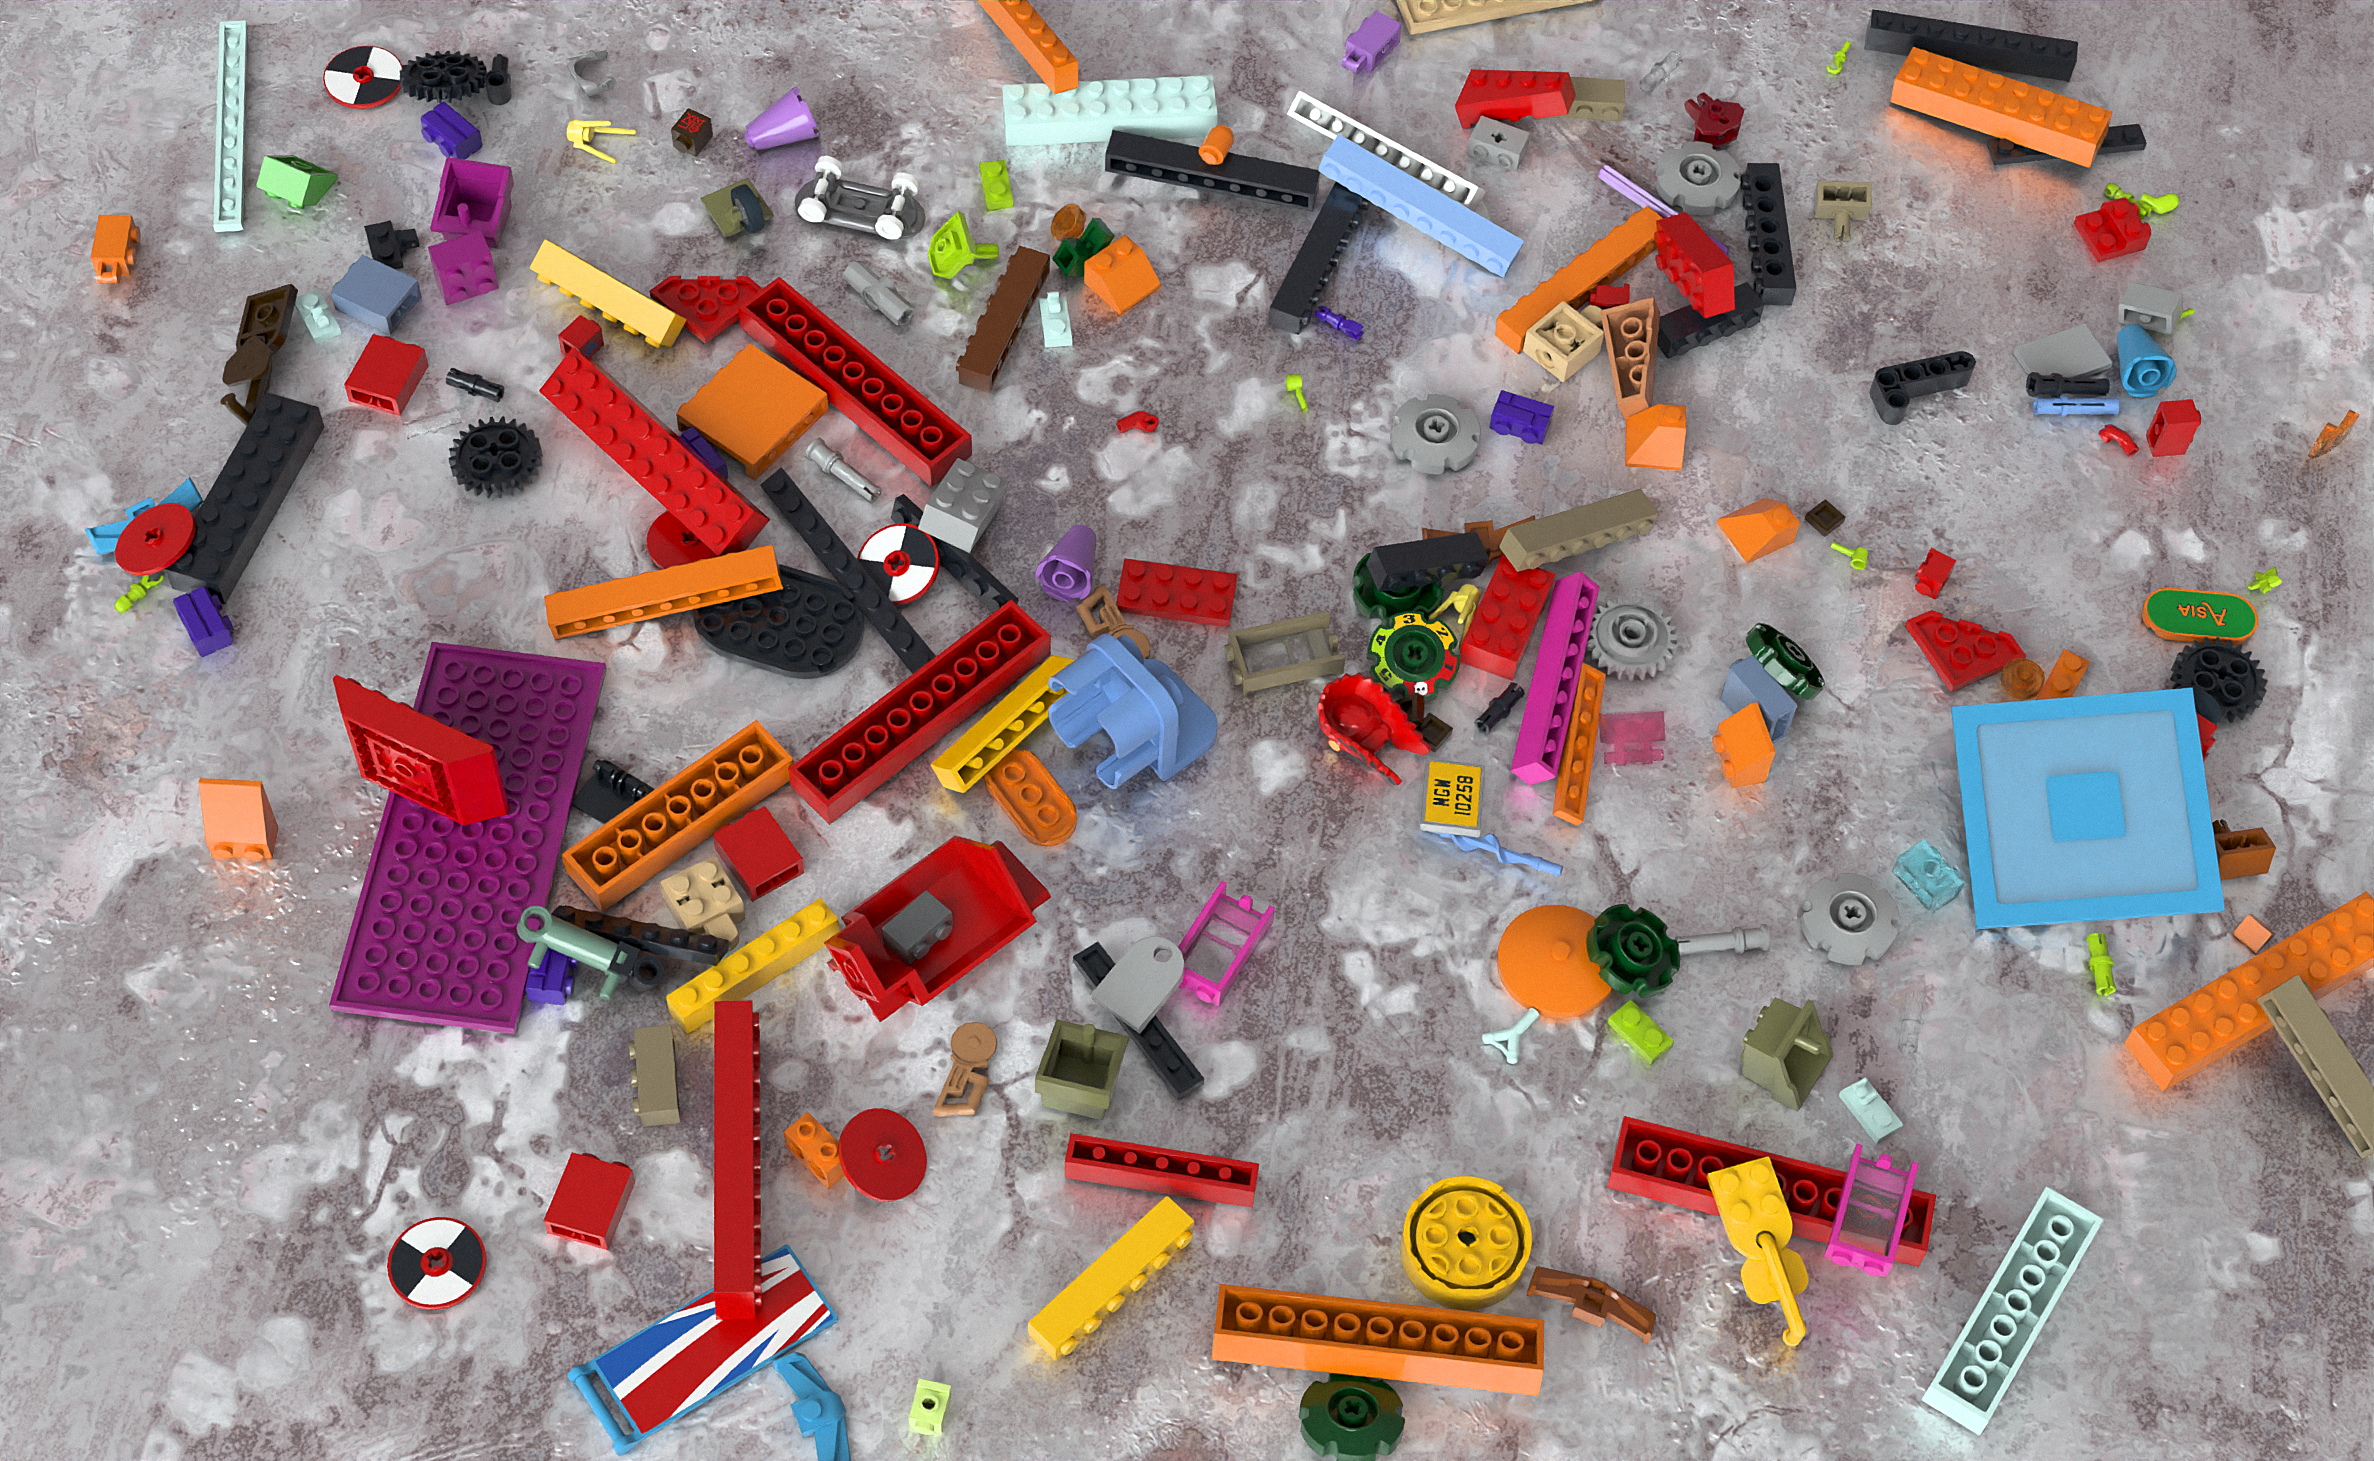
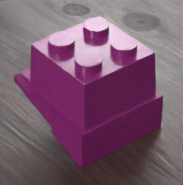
M447 157L439 185L440 190L430 227L431 231L442 233L444 240L448 241L481 230L488 247L497 249L512 208L510 194L514 181L511 167Z

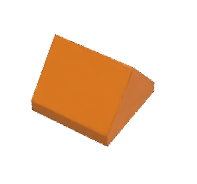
M2248 914L2235 929L2233 935L2253 952L2257 953L2276 933L2253 914Z

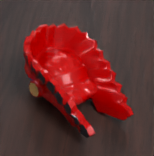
M1360 672L1352 676L1346 673L1343 677L1336 678L1333 682L1327 683L1317 704V714L1319 716L1320 728L1329 737L1328 743L1330 747L1338 752L1344 750L1357 757L1376 772L1385 776L1392 784L1398 786L1402 780L1375 756L1384 747L1386 741L1390 739L1398 750H1406L1423 756L1432 749L1423 740V734L1415 729L1416 724L1408 721V714L1401 710L1400 704L1392 700L1391 693L1385 692L1382 683H1374L1370 676L1364 677Z

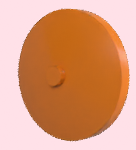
M1566 905L1539 906L1517 916L1505 929L1497 952L1499 977L1510 996L1526 1009L1534 1008L1538 1011L1539 1015L1551 1018L1577 1017L1599 1007L1609 997L1613 988L1599 976L1600 966L1590 961L1587 952V933L1595 925L1594 920L1596 918L1585 911Z

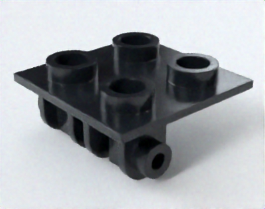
M598 759L593 765V770L596 771L595 774L574 797L572 805L600 823L606 824L655 789L610 761Z

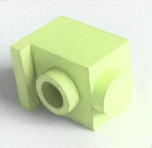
M921 1378L918 1379L909 1415L910 1427L925 1435H932L933 1432L942 1434L952 1398L951 1385ZM926 1404V1405H931V1406H935V1407L932 1408V1409H930V1410H928V1409H925V1408L923 1407V1405Z

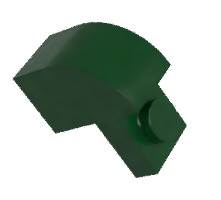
M1092 218L1080 238H1064L1052 260L1066 277L1084 276V262L1109 246L1115 235L1101 218Z

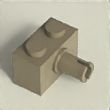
M1818 180L1814 193V218L1834 219L1833 240L1840 242V236H1842V242L1849 241L1851 239L1850 220H1868L1872 208V183Z

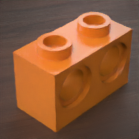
M806 1112L784 1131L786 1148L828 1189L845 1176L839 1161V1142L810 1113Z

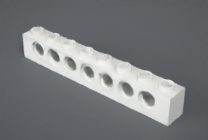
M1301 91L1298 92L1287 115L1333 140L1339 134L1473 212L1476 211L1486 193L1482 188Z

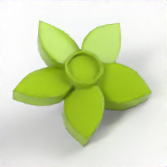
M2274 567L2268 569L2265 574L2254 572L2256 581L2249 584L2247 588L2248 590L2260 588L2261 593L2265 594L2267 591H2271L2272 587L2280 585L2282 580L2278 577L2277 569Z

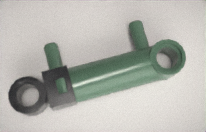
M530 906L525 909L517 923V933L520 938L525 942L536 943L528 960V966L534 969L539 968L547 949L550 948L605 972L604 976L607 977L600 992V997L605 1000L612 998L618 982L624 984L628 978L633 988L646 992L655 988L663 977L664 967L656 956L643 955L637 959L640 949L622 941L619 944L550 915L548 910L541 906ZM537 919L540 921L542 929L536 931L530 929L527 925V920ZM639 968H649L653 973V979L648 980L641 977Z

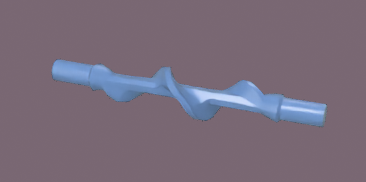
M1433 832L1440 835L1441 838H1452L1455 844L1466 852L1477 848L1494 852L1500 863H1524L1536 871L1540 870L1560 877L1563 871L1562 865L1550 862L1542 857L1533 856L1530 853L1521 854L1502 847L1497 836L1491 833L1486 834L1483 838Z

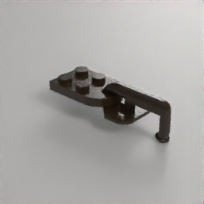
M292 284L247 296L236 340L237 351L226 362L222 377L224 384L228 387L251 382L246 404L243 407L236 400L234 393H229L220 400L221 405H225L246 426L268 391L272 374V356L282 347L288 335L298 289Z

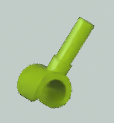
M1287 374L1285 380L1286 391L1295 390L1302 410H1307L1309 407L1303 394L1301 375Z
M1836 542L1832 543V549L1852 558L1850 562L1852 567L1858 570L1866 568L1868 551L1865 548L1857 547L1853 550Z

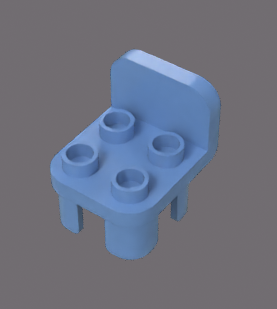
M1106 633L1100 635L1086 646V653L1052 676L1048 681V686L1055 692L1063 687L1069 692L1053 703L1048 710L1049 720L1053 729L1068 747L1077 748L1103 728L1112 738L1116 753L1096 768L1097 777L1111 789L1118 788L1148 765L1157 773V776L1162 781H1166L1210 750L1216 741L1218 722L1215 713L1166 664L1154 659H1143L1138 646L1126 635H1121L1117 639Z

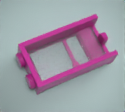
M1224 881L1220 882L1178 946L1185 963L1184 978L1178 988H1186L1194 992L1202 1001L1212 1002L1220 1006L1225 994L1263 935L1272 925L1275 910L1274 907L1269 905L1265 913L1262 914L1252 909L1253 899L1250 896L1244 894L1239 901L1227 896V883Z
M1856 1144L1849 1160L1824 1257L1831 1259L1840 1266L1850 1265L1862 1269L1871 1276L1887 1277L1894 1263L1919 1163L1912 1162L1908 1172L1890 1167L1892 1157L1889 1155L1881 1154L1877 1162L1860 1157L1863 1145Z

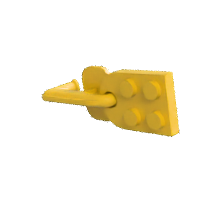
M1769 1156L1708 1173L1707 1179L1729 1241L1739 1253L1747 1257L1740 1271V1277L1747 1296L1758 1304H1767L1779 1300L1789 1326L1783 1332V1341L1788 1346L1798 1345L1807 1330L1795 1295L1802 1293L1806 1289L1809 1278L1802 1257L1786 1247L1792 1234V1220Z

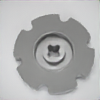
M1698 141L1684 142L1681 145V149L1671 147L1660 157L1655 172L1657 177L1655 186L1660 197L1672 207L1679 205L1683 208V212L1691 215H1711L1716 207L1726 209L1737 197L1741 183L1738 179L1740 169L1737 162L1725 150L1715 151L1712 148V144Z
M1428 394L1426 400L1421 401L1414 397L1405 402L1396 411L1393 422L1394 426L1391 427L1390 440L1394 452L1401 460L1409 459L1412 461L1411 468L1427 474H1443L1445 468H1452L1454 471H1457L1470 463L1477 452V442L1480 439L1481 429L1474 412L1470 408L1461 409L1459 407V400L1446 395Z
M1839 873L1834 882L1823 878L1808 891L1802 908L1807 911L1803 913L1800 921L1802 931L1814 949L1823 948L1828 952L1827 959L1845 965H1862L1866 956L1877 960L1891 948L1898 933V929L1893 927L1897 924L1900 917L1898 907L1886 889L1876 890L1873 888L1872 879L1859 874Z

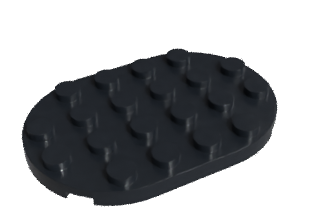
M779 564L783 589L692 609L697 634L713 652L727 659L790 678H817L837 671L856 654L864 634L862 610H860L853 594L848 589L831 579Z

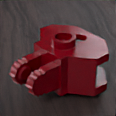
M1704 92L1697 96L1699 105L1693 99H1689L1684 103L1687 114L1695 121L1693 127L1696 131L1693 141L1712 144V148L1717 150L1737 139L1745 110L1739 103L1722 102L1718 98L1713 100ZM1723 135L1725 138L1719 139L1717 137Z

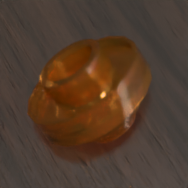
M1073 203L1061 208L1052 220V236L1060 242H1063L1064 238H1077L1081 236L1085 228V211Z
M2016 658L2004 666L2000 681L2001 686L2012 697L2030 699L2041 692L2045 682V675L2041 667L2034 661Z

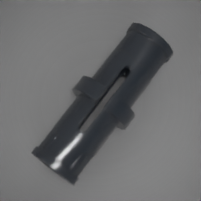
M451 368L446 376L447 385L468 391V394L474 397L479 395L498 403L504 395L505 388L503 385L487 381L479 374L471 375Z
M1511 682L1498 698L1494 697L1489 702V707L1474 721L1477 729L1480 730L1485 726L1482 733L1488 734L1501 719H1506L1511 712L1510 709L1525 695L1522 687L1520 686L1514 691L1518 684Z

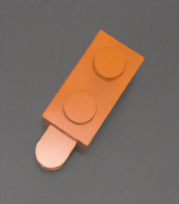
M132 215L98 216L90 258L99 284H119L121 275H130L132 264H136L137 254L135 246L136 243L140 242L141 233L140 228L135 226Z

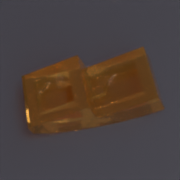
M2349 410L2339 427L2328 422L2315 441L2308 457L2314 459L2336 448L2349 435L2360 414Z

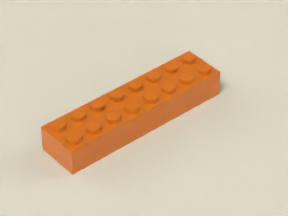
M1916 47L1912 48L1895 78L1890 101L2001 139L2006 138L2016 144L2088 168L2093 163L2107 135L2113 113L2101 107Z
M755 720L562 853L565 871L599 910L604 912L711 837L720 827L731 823L790 781L788 768L794 764V760L773 736Z

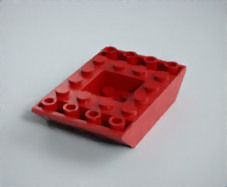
M339 675L334 676L333 683L341 715L362 778L464 826L507 815L510 809L494 747L488 741L474 739L468 736L462 729L455 726H446L430 714L423 715L418 713L404 702L397 703L392 701L384 693L364 688L358 681L352 678L345 679Z

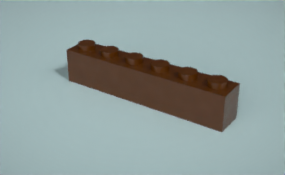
M1019 245L1015 255H1010L1007 262V271L1005 275H1000L997 282V291L995 295H990L986 307L987 311L985 315L981 314L977 321L975 335H970L968 338L966 353L964 356L960 355L957 360L956 371L959 372V384L987 393L991 392L1050 273L1049 254Z

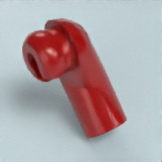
M1136 411L1117 420L1116 425L1120 433H1125L1133 428L1152 432L1157 429L1159 420L1157 416L1148 412Z
M2113 424L2104 425L2105 428L2101 429L2098 433L2105 443H2109L2114 438L2128 457L2133 456L2139 451V447L2128 432Z

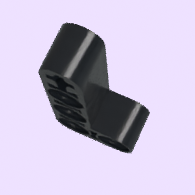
M1958 351L1883 367L1876 371L1869 394L1882 421L1889 425H1898L1904 419L1910 398L1966 386L1972 376L1976 360L1972 354Z

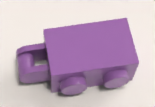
M1376 10L1369 18L1363 20L1360 28L1355 33H1351L1346 39V55L1342 59L1341 66L1353 71L1357 75L1363 69L1371 73L1400 43L1402 24Z

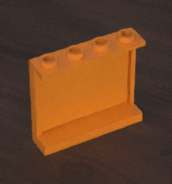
M750 343L743 350L738 351L729 364L724 368H720L710 382L701 386L692 399L679 407L676 413L678 430L682 432L687 427L695 428L702 437L746 466L747 476L756 481L828 411V400L826 392Z

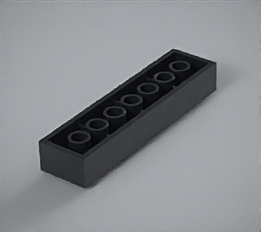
M266 392L195 516L196 532L193 541L176 562L165 568L172 589L190 594L192 590L204 586L210 595L216 593L222 604L227 603L324 429L319 407Z

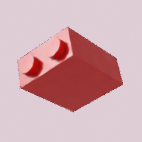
M373 334L344 384L348 400L401 416L429 366L425 349L416 344H407L396 341L388 336L383 337Z
M766 806L747 812L743 818L732 824L723 825L713 834L715 850L752 902L804 874L803 858Z
M572 1152L544 1218L547 1233L608 1250L635 1185L633 1170L622 1162L613 1161L609 1163L601 1161L597 1156L590 1153H582L580 1155Z

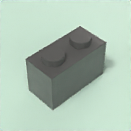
M926 890L882 927L883 942L906 964L911 965L916 959L920 960L925 957L930 947L938 940H944L948 937L953 928L952 912Z

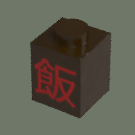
M688 108L671 129L673 147L680 152L696 157L713 136L711 118Z

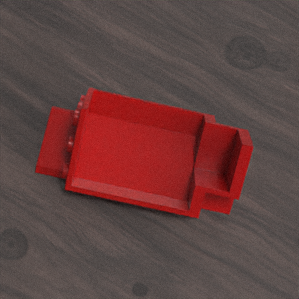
M955 835L841 917L846 927L824 942L833 957L827 962V965L833 971H841L846 980L845 984L860 1001L865 999L872 1010V1014L879 1022H882L909 1001L920 1006L925 1005L1034 925L1037 921L1032 912L1050 899L1051 895L1002 841L996 840L991 845ZM927 890L952 912L953 928L948 937L944 940H938L930 947L925 957L920 960L916 959L911 965H908L884 944L882 927Z

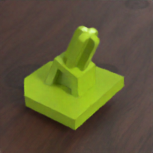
M959 211L932 236L928 251L933 274L947 279H952L965 265H973L976 258H997L999 256L998 244L974 243L965 215Z

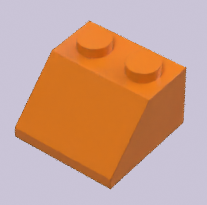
M1123 235L1084 262V283L1120 315L1161 287V283L1144 251L1126 235Z
M1755 702L1719 723L1716 734L1712 738L1713 749L1715 753L1720 754L1722 760L1721 769L1723 776L1729 779L1732 788L1766 782L1776 753L1758 702Z

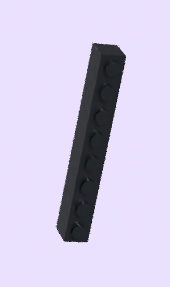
M1872 9L1866 29L1864 46L1865 50L1908 56L1912 48L1916 47L1979 68L2067 82L2070 81L2078 52L2077 41Z
M1112 130L1105 153L1106 172L1313 212L1321 172L1318 170L1257 157L1238 155L1228 152L1221 164L1211 165L1206 163L1200 156V147Z
M1335 182L1270 306L1269 325L1299 335L1303 325L1308 326L1312 317L1313 306L1317 307L1321 301L1322 288L1329 286L1333 275L1332 269L1333 267L1338 268L1343 255L1342 250L1349 247L1353 235L1351 232L1353 228L1358 229L1362 220L1361 213L1363 210H1368L1371 201Z

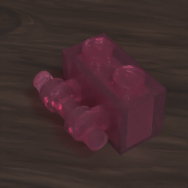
M1642 710L1599 713L1600 742L1614 744V752H1604L1605 764L1616 763V766H1626L1629 762H1642L1645 765L1652 764L1653 761L1664 760V750L1652 749L1651 747L1652 741H1665L1664 711ZM1640 742V750L1626 751L1625 743Z

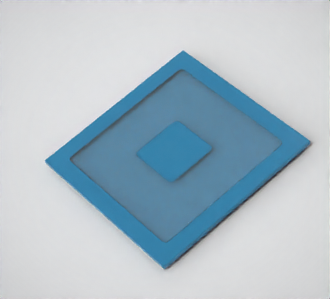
M2193 688L1951 707L1976 929L2225 911Z

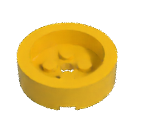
M1472 1176L1446 1178L1428 1186L1427 1190L1412 1202L1405 1218L1400 1241L1402 1264L1413 1285L1433 1302L1456 1310L1487 1308L1505 1299L1520 1283L1531 1252V1226L1518 1201L1515 1202L1503 1191V1187L1498 1184ZM1470 1232L1475 1236L1476 1241L1466 1246L1458 1237L1460 1233Z

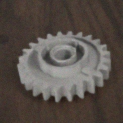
M1632 596L1629 597L1628 602H1624L1621 597H1618L1616 604L1607 600L1606 607L1599 605L1597 612L1593 614L1586 651H1592L1591 660H1599L1598 668L1608 667V675L1616 671L1618 679H1621L1624 674L1628 675L1630 681H1633L1634 675H1638L1643 681L1646 673L1655 677L1657 669L1663 672L1666 664H1671L1677 649L1678 636L1675 635L1676 626H1670L1672 618L1663 617L1664 609L1654 610V602L1648 606L1644 605V598H1641L1638 603L1634 602Z

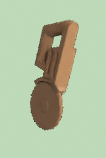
M1104 584L1097 586L1077 606L1076 609L1092 637L1108 633L1117 639L1121 635H1126L1138 646L1143 659L1149 657L1151 650L1149 639L1145 634L1134 630V625H1127ZM1103 598L1106 604L1099 611V619L1102 623L1098 624L1091 609Z
M978 1022L965 1023L952 1034L950 1045L953 1054L950 1056L954 1064L934 1107L933 1115L935 1116L975 1115L989 1079L974 1073V1071L988 1067L987 1061L994 1055L997 1047L996 1035L992 1029ZM969 1083L974 1084L967 1103L945 1104L947 1099L963 1098Z

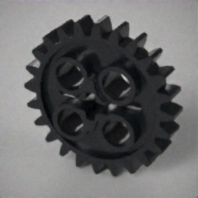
M449 50L445 54H441L439 51H436L435 55L425 53L424 58L416 56V61L408 60V65H403V70L399 71L403 92L409 93V97L416 96L418 101L426 98L428 103L433 99L437 100V103H441L442 100H447L451 103L454 98L461 101L462 96L472 97L471 92L480 93L479 88H485L484 76L487 73L486 65H484L483 60L478 61L477 56L470 58V53L461 55L460 51L450 54Z
M492 416L487 424L481 419L478 420V427L468 424V433L459 431L461 439H453L454 447L449 448L451 457L448 459L453 477H456L458 485L464 484L465 491L468 492L474 488L475 496H479L482 491H485L487 498H490L493 492H496L497 496L502 498L503 491H507L512 496L513 488L516 487L523 491L522 483L532 484L531 475H539L538 467L542 466V449L539 438H535L534 430L527 431L525 423L517 427L516 419H512L508 424L505 421V416H502L499 422H495Z
M2205 637L2202 644L2194 640L2191 647L2186 645L2182 653H2178L2171 668L2173 673L2170 677V680L2175 682L2172 689H2177L2183 684L2197 686L2210 694L2221 708L2222 716L2218 723H2221L2224 717H2227L2228 721L2233 723L2236 716L2240 720H2244L2247 714L2252 715L2263 701V697L2267 692L2264 687L2268 680L2262 678L2265 669H2256L2260 660L2251 661L2249 659L2252 655L2251 651L2242 653V645L2240 644L2233 648L2231 640H2228L2225 645L2221 644L2219 637H2216L2212 644Z

